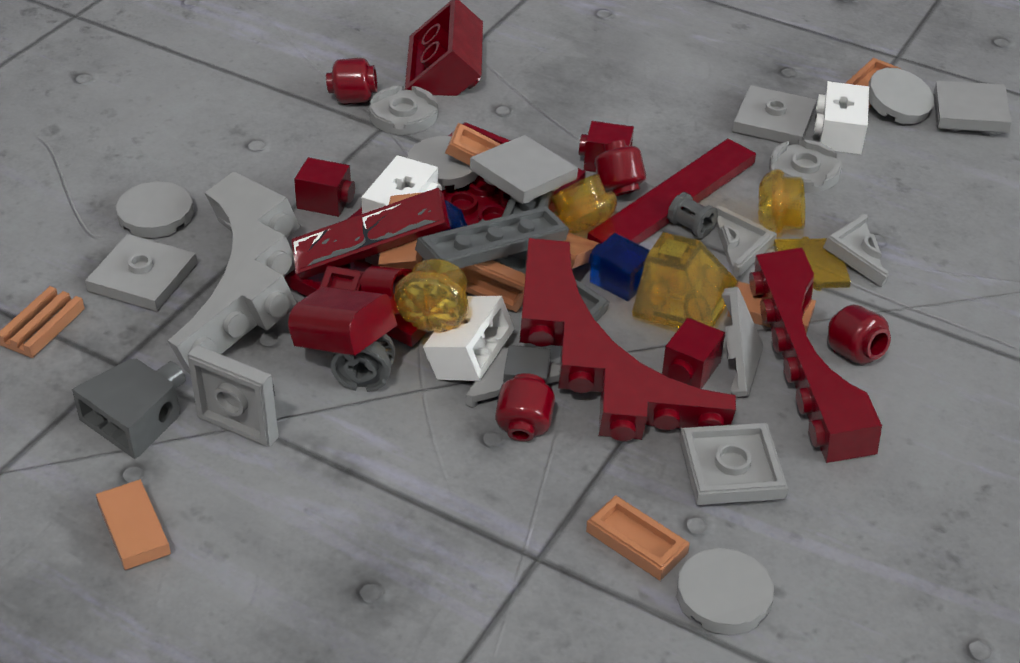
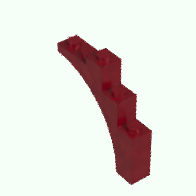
M529 238L519 342L531 343L541 347L549 345L561 346L558 388L571 389L578 393L589 391L601 392L599 436L611 437L619 441L642 440L645 425L656 426L662 430H672L675 428L732 424L736 411V395L704 390L668 378L636 360L608 336L594 320L579 294L571 268L570 242Z

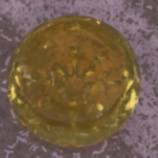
M780 169L769 171L764 175L759 185L758 217L760 225L769 231L777 233L776 237L783 234V229H804L805 191L803 177H784V172Z
M598 173L570 185L551 197L558 213L556 216L569 228L568 233L581 232L588 229V227H594L596 224L604 222L615 212L618 203L614 192L609 191L606 193Z
M430 259L418 263L395 287L394 301L399 314L415 328L425 332L434 331L442 333L456 328L465 319L469 310L466 296L468 282L466 276L461 269L446 260Z

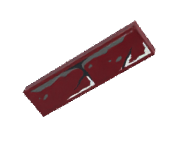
M435 188L291 239L296 274L301 279H305L325 272L327 265L340 267L410 243L419 237L450 229L443 192L439 188Z

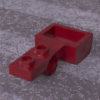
M422 260L421 268L418 269L385 266L369 267L362 276L361 291L321 287L298 302L290 312L288 327L293 344L296 347L355 356L397 326L395 315L404 312L408 308L407 305L417 298L431 293L434 286L447 278V273L437 274L425 260Z

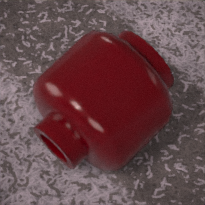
M365 58L336 60L333 64L332 72L326 73L328 93H334L337 101L341 104L369 102L372 94L378 91L375 65H369Z
M625 140L604 144L605 152L598 154L594 159L600 188L603 191L611 192L612 197L640 190L639 184L646 179V171L640 149L636 146H626Z
M853 304L841 309L832 317L828 326L829 346L835 353L855 363L863 365L881 358L890 346L891 335L886 319L882 315L859 305Z
M530 373L515 375L512 379L503 383L500 388L495 413L497 425L507 432L510 438L517 441H530L533 437L544 434L548 431L552 422L555 402L554 392L546 384L545 380L537 375Z

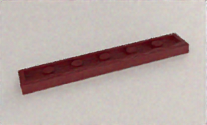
M727 138L589 231L587 239L604 244L602 252L617 260L670 223L667 219L668 209L677 195L686 192L692 196L693 201L699 203L755 163L756 153Z

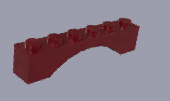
M803 248L756 255L755 272H750L749 274L750 289L753 296L760 295L762 298L760 301V311L763 322L765 324L770 323L774 349L776 353L782 352L784 357L786 379L788 383L794 382L797 389V406L801 414H807L809 434L813 446H820L826 463L878 454L882 424L868 393L850 384L831 370L816 353L807 337L802 319L812 301L814 272Z

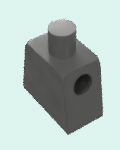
M129 359L72 389L79 420L136 459L178 418L180 408L176 388L186 381V377L179 365L173 361H169L155 371L138 359Z

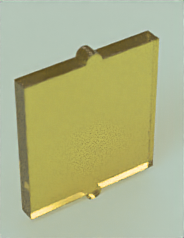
M804 236L802 239L774 240L775 252L803 248L814 272L813 288L815 290L850 287L851 280L845 262L823 248L827 238L809 239Z

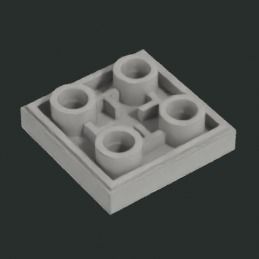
M936 80L934 93L939 129H947L954 132L961 130L980 131L988 135L998 132H1010L1012 121L1005 84Z
M526 135L471 157L469 167L470 170L484 178L486 183L498 187L510 195L512 200L522 204L529 203L534 198L550 191H555L561 186L576 180L578 167Z

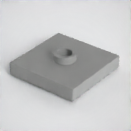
M750 85L734 120L732 131L780 143L790 141L789 145L798 144V140H803L815 111L817 99Z
M127 234L85 280L87 291L158 311L197 265L196 253Z
M196 345L187 355L198 418L271 447L279 438L272 375Z
M767 423L681 428L679 439L696 505L786 499L788 486Z

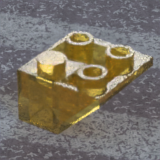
M663 232L647 255L632 315L633 317L675 328H680L687 317L714 327L726 307L722 297L724 289L738 287V281L701 241Z

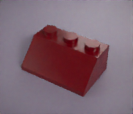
M460 0L448 2L409 36L405 90H412V86H416L429 91L432 95L458 96L466 88H473L481 79L483 21Z

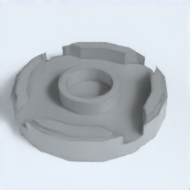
M883 68L877 70L869 80V103L882 116L886 117L889 114L896 117L894 121L897 123L916 124L922 122L934 107V96L930 87L911 72L899 68Z
M391 86L382 89L371 98L369 106L370 121L376 128L386 133L407 135L422 132L434 125L438 118L437 99L429 91L420 87L412 86V90H403V86Z
M451 136L426 138L414 144L408 152L409 159L438 167V183L441 184L442 190H445V186L454 185V189L463 188L478 177V174L469 169V165L445 153Z
M798 140V144L789 145L790 141H787L773 149L769 161V170L771 176L779 184L800 192H820L828 190L838 183L842 162L836 159L837 153L832 148L820 142Z
M154 181L139 184L123 193L116 204L119 225L123 229H130L132 235L142 238L169 236L177 232L176 227L183 223L185 227L190 223L194 214L190 193L184 187L172 182Z
M726 548L703 550L687 559L679 571L676 597L682 612L690 620L692 616L695 620L701 622V628L712 633L735 635L750 632L759 626V622L765 616L767 617L771 611L774 583L767 569L754 557L741 551Z

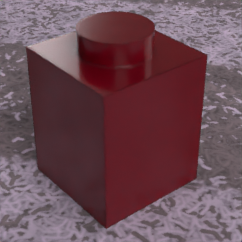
M591 121L588 135L582 134L579 144V155L585 156L584 171L596 172L594 159L598 154L605 152L604 144L625 140L626 146H632L634 127Z
M308 157L294 178L297 209L339 217L346 204L351 203L354 198L355 182L351 181L350 165Z
M687 317L665 346L662 374L668 378L702 389L721 363L725 332Z

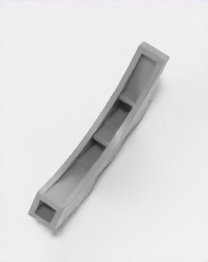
M235 171L205 192L219 222L233 233L232 251L225 273L211 297L196 315L168 340L184 370L189 374L191 373L187 354L196 345L222 354L255 326L258 325L265 330L270 329L297 304L284 278L295 269L293 251L287 238L300 228L287 197Z

